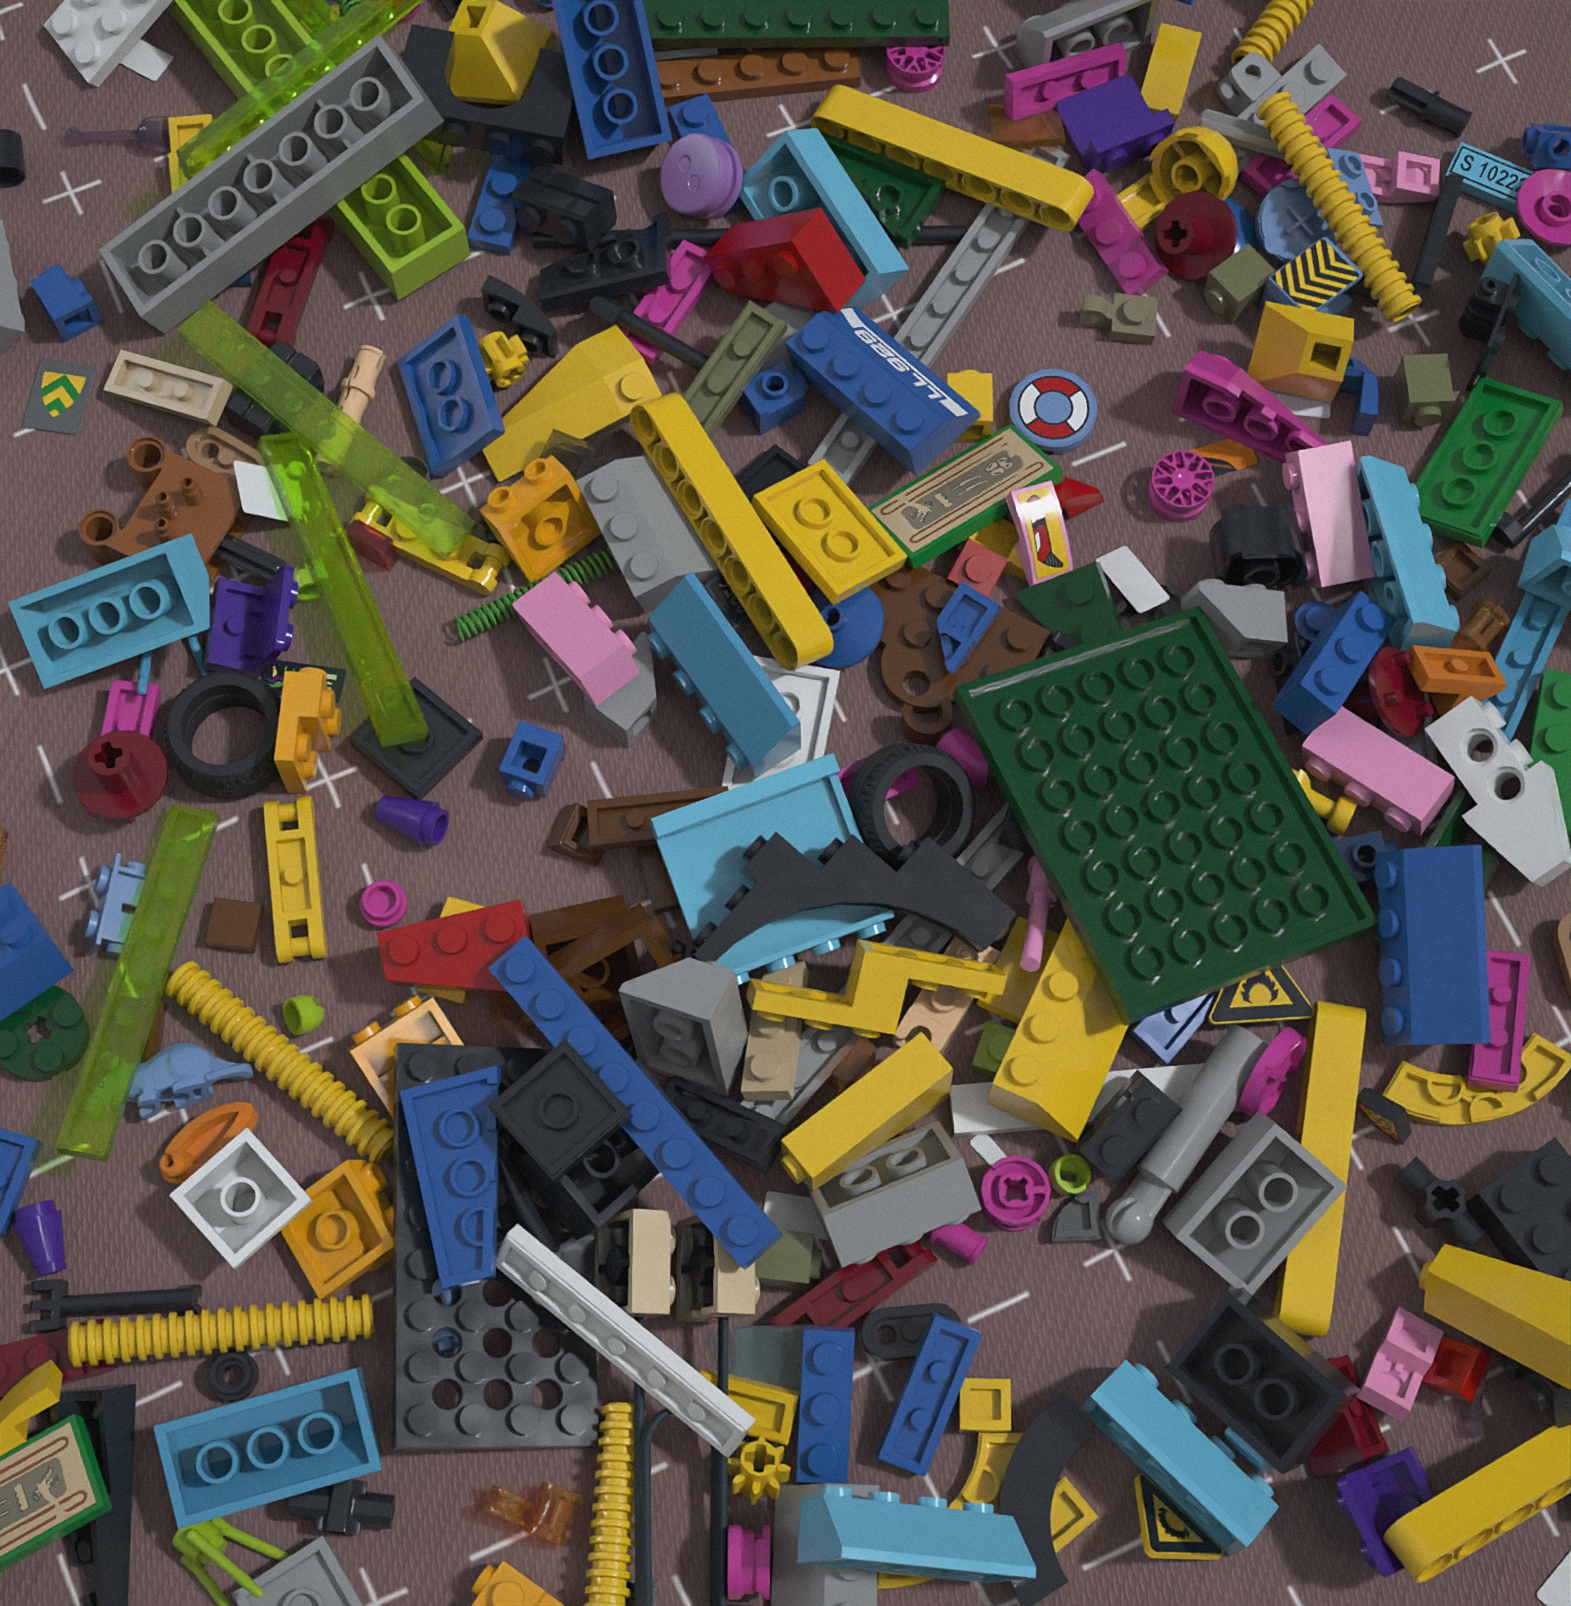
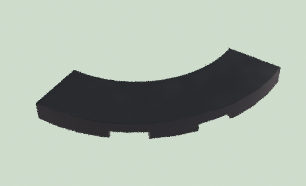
M1066 1391L1053 1400L1024 1432L1012 1453L1000 1489L997 1513L1014 1517L1036 1566V1578L1009 1581L1020 1606H1034L1069 1582L1061 1569L1052 1542L1050 1520L1052 1499L1058 1479L1067 1462L1083 1444L1094 1436V1433Z

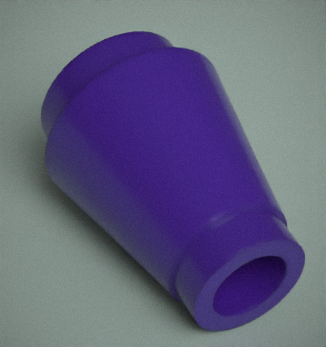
M384 795L379 800L375 811L377 822L383 823L385 826L422 847L428 844L438 845L443 840L449 825L448 811L442 809L440 804L434 801Z
M54 1200L31 1204L15 1210L16 1223L12 1226L33 1269L35 1268L37 1278L66 1270L62 1210H56Z

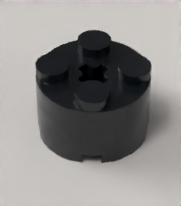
M1279 503L1273 506L1248 508L1242 504H1234L1222 510V518L1213 525L1209 532V544L1215 579L1223 581L1226 585L1245 586L1260 584L1264 585L1268 590L1276 591L1292 584V590H1295L1304 583L1308 575L1302 532L1292 505Z

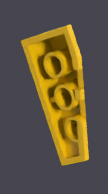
M615 325L576 344L502 418L506 433L481 451L499 484L523 472L525 467L535 459H546L550 455L556 456L629 420L631 409L635 405L660 397L662 394L641 354L619 327Z

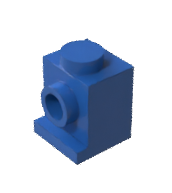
M61 265L50 267L44 270L38 277L29 281L42 308L64 343L103 323L90 293L88 294L79 277L77 276L70 280Z
M782 360L755 375L737 402L759 435H762L806 410L805 393L809 391V388L801 371L798 368L789 371Z
M519 721L499 767L501 782L507 785L506 791L512 796L526 801H531L534 795L546 798L560 762L564 760L567 753L564 736ZM529 765L540 767L537 774L525 769Z

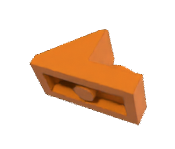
M1412 645L1409 649L1413 661L1407 666L1420 691L1428 692L1440 717L1470 696L1482 702L1502 692L1507 686L1490 652Z

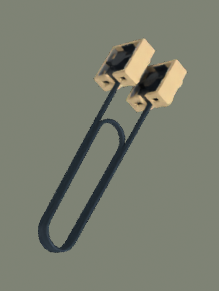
M631 1209L613 1215L599 1229L595 1230L594 1287L644 1328L646 1317L655 1318L670 1314V1306L675 1298V1281L670 1276V1255L675 1249L676 1232L674 1226L671 1225V1211ZM695 1215L677 1221L676 1321L718 1322V1389L728 1396L729 1317L740 1318L755 1314V1305L758 1303L760 1296V1284L755 1276V1262L746 1270L741 1268L701 1219ZM634 1381L635 1606H652L651 1442L653 1433L659 1423L673 1413L669 1409L664 1408L654 1415L645 1427V1390ZM710 1444V1606H727L728 1458Z

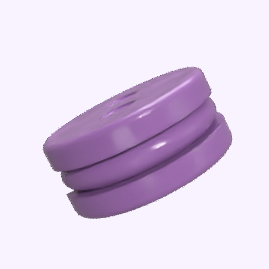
M700 133L688 134L677 140L665 155L660 171V188L668 206L680 214L701 220H713L724 215L737 200L743 181V168L737 151L727 142Z

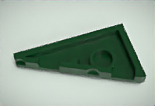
M819 131L882 228L901 248L908 250L944 195L946 181Z
M1092 562L1015 593L1017 600L1053 635L1056 630H1059L1077 642L1085 644L1124 631L1100 562Z

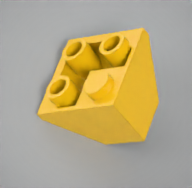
M462 0L448 31L455 32V62L450 78L452 93L461 101L502 105L514 104L528 92L531 86L540 48L549 50L556 35L551 29L497 0Z
M1265 301L1247 374L1264 389L1332 403L1343 381L1354 342V319Z

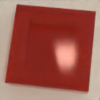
M359 519L353 520L346 530L352 551L390 572L398 561L393 539Z

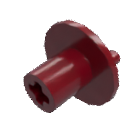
M1190 191L1178 195L1165 205L1157 219L1154 240L1157 255L1168 270L1179 277L1198 280L1208 277L1211 270L1232 256L1236 247L1238 231L1235 216L1225 201L1213 193Z
M1390 646L1376 651L1369 662L1368 680L1356 683L1342 704V707L1368 723L1382 719L1390 731L1396 736L1409 738L1420 733L1425 723V718L1434 714L1432 705L1429 702H1425L1424 691H1420L1407 666L1413 661L1411 652L1409 650L1401 652L1399 649Z
M131 730L110 731L93 739L80 752L73 768V787L82 805L95 816L112 821L133 819L148 812L162 798L168 783V763L159 745L148 736Z

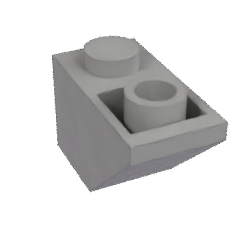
M1206 579L1199 581L1180 599L1183 611L1200 606L1227 655L1268 660L1276 649H1281L1288 643L1284 591L1268 590L1264 585L1260 584L1235 586L1226 585L1218 579Z
M642 632L632 642L637 650L632 655V658L641 671L639 675L597 707L583 693L585 696L583 701L586 716L628 748L658 715L652 650L647 640L648 635L645 632Z

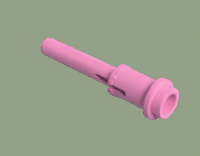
M1032 856L1029 859L1027 866L1030 882L1026 893V900L1030 905L1020 963L1021 967L1029 972L1037 971L1040 967L1049 909L1057 901V895L1036 856Z

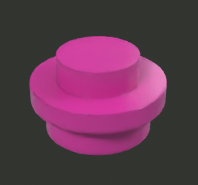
M386 880L370 884L361 894L359 908L363 918L372 926L379 928L391 927L400 922L405 916L408 907L404 890L398 884Z

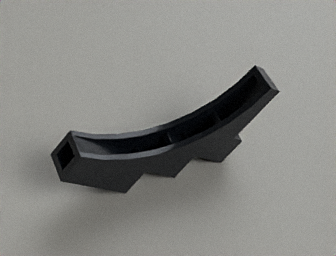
M775 832L768 841L760 835L741 856L748 862L741 873L753 882L755 886L750 890L743 884L724 905L731 912L719 926L710 921L697 935L692 943L698 950L692 958L705 963L707 961H717L734 944L766 924L801 911L838 905L880 907L916 916L948 931L977 953H980L990 946L1017 913L929 836L919 845L914 840H911L893 860L899 866L897 871H894L855 835L852 834L844 843L836 837L818 857V860L824 864L822 869L819 870L779 833Z

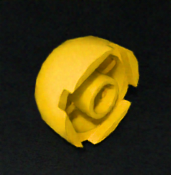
M1187 126L1168 135L1159 142L1151 153L1149 162L1153 159V172L1149 175V181L1160 202L1168 204L1176 197L1175 192L1178 190L1183 193L1190 191L1213 193L1225 201L1235 188L1238 176L1236 153L1230 142L1221 133L1210 128Z

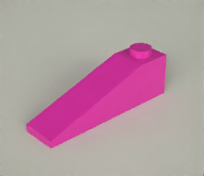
M1200 350L1185 367L1172 410L1173 414L1253 449V451L1282 464L1286 463L1285 453L1329 445L1242 368L1233 365L1224 356L1211 355Z

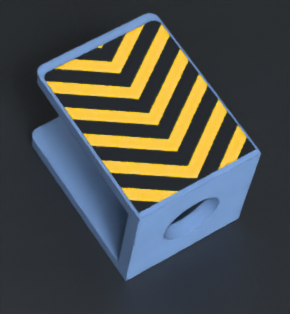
M1322 237L1268 277L1259 308L1263 311L1265 301L1339 315L1352 303V298L1348 294L1343 293L1360 281L1363 273L1327 237Z

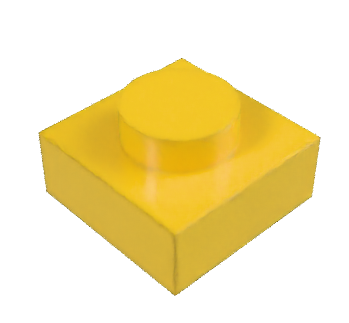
M964 1379L959 1392V1433L1011 1432V1379Z

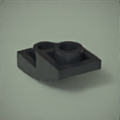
M489 275L481 287L485 311L501 323L508 324L512 322L514 334L519 336L528 352L533 354L543 353L556 358L559 352L556 329L547 316L517 289Z

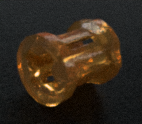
M1484 599L1478 600L1472 607V615L1462 627H1459V631L1456 633L1451 644L1455 649L1488 652L1487 646L1498 633H1504L1509 628L1510 619L1497 604Z
M542 1482L539 1489L543 1495L532 1523L526 1524L523 1532L548 1543L566 1548L569 1540L565 1535L576 1506L583 1505L585 1498L557 1485Z

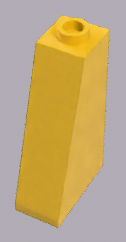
M920 1032L781 1140V1152L784 1156L780 1160L782 1167L796 1184L804 1181L812 1192L946 1101L950 1095L953 1068L927 1037Z
M1448 1244L1443 1245L1433 1261L1427 1260L1425 1262L1419 1279V1287L1425 1290L1424 1311L1571 1390V1281Z

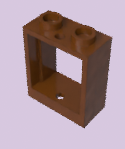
M641 903L546 957L617 1041L631 1034L624 1008L601 1020L573 978V975L638 938H641L659 968L686 959L681 952L673 955L666 944L671 938L662 920L657 914L649 917Z

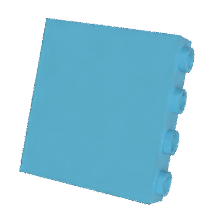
M834 753L651 818V829L692 940L697 937L710 921L719 926L731 912L724 905L743 884L750 890L755 886L753 882L741 873L748 864L741 856L760 835L768 841L775 832L779 833L819 870L822 869L824 864L818 860V857L836 837L844 843L853 834L863 843L837 775L840 769ZM838 905L801 911L766 924L734 944L716 962L725 965L735 972L737 985H741L750 981L747 972L762 966H766L768 974L795 965L793 955L811 949L813 956L817 957L841 948L838 938L856 932L858 939L863 940L886 931L883 922L895 916L892 910L888 911V909L870 906Z

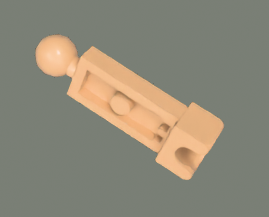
M1010 922L994 941L1004 938L1009 931ZM954 936L943 955L996 964L1001 952L989 946L985 951L977 953ZM941 984L939 990L922 988L913 1005L910 1006L897 1027L896 1035H893L892 1042L894 1046L901 1048L911 1037L922 1032L942 1055L950 1038L975 998L959 993V987Z

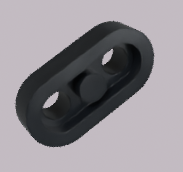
M941 1303L881 1308L873 1311L865 1319L861 1330V1342L865 1351L872 1358L879 1361L889 1362L914 1359L933 1312L960 1323L961 1320L951 1307ZM882 1328H889L895 1334V1341L889 1345L881 1344L877 1340L876 1333Z

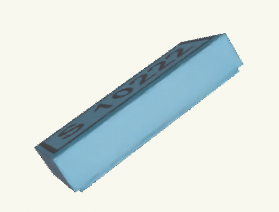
M1461 142L1445 177L1449 173L1464 177L1460 191L1518 215L1516 195L1524 180L1535 172Z

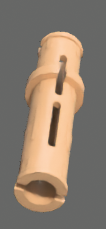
M361 345L348 378H344L341 382L339 402L326 429L321 446L313 460V465L317 466V469L330 475L340 474L344 459L352 444L367 404L372 403L376 395L374 387L387 359V356L376 347Z

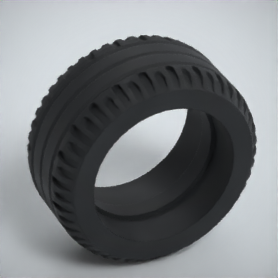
M228 671L216 672V674L210 673L207 676H202L199 680H194L191 684L189 683L186 689L183 688L169 707L164 723L166 750L183 780L202 794L225 800L227 798L233 800L241 799L242 796L249 797L250 795H255L257 791H263L266 787H269L272 781L275 782L280 776L274 761L281 706L280 697L267 683L259 680V678L236 671H231V673ZM229 707H245L259 712L266 718V732L260 745L253 753L238 762L224 765L211 764L198 759L192 753L193 738L198 727L216 711Z
M915 743L891 744L875 751V753L866 758L864 763L854 773L855 777L851 779V784L848 787L850 790L847 793V801L861 839L870 850L888 865L899 868L893 860L906 845L901 846L897 843L887 828L884 816L885 799L892 783L910 768L916 766L922 768L931 778L937 795V809L934 820L926 833L915 842L919 845L929 836L953 857L958 852V849L963 847L964 842L968 839L967 836L971 833L970 830L974 825L972 822L976 817L974 786L971 783V778L968 777L967 771L959 761L942 749Z

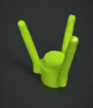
M221 1517L180 1528L177 1531L172 1545L183 1554L180 1562L195 1574L219 1606H232V1604L202 1563L206 1567L215 1563L254 1597L261 1598L264 1594L263 1589L223 1554L228 1545V1542L223 1538L224 1536L280 1562L291 1556L279 1548L231 1526Z

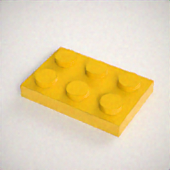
M825 459L753 496L751 505L757 515L833 605L904 567L908 556Z

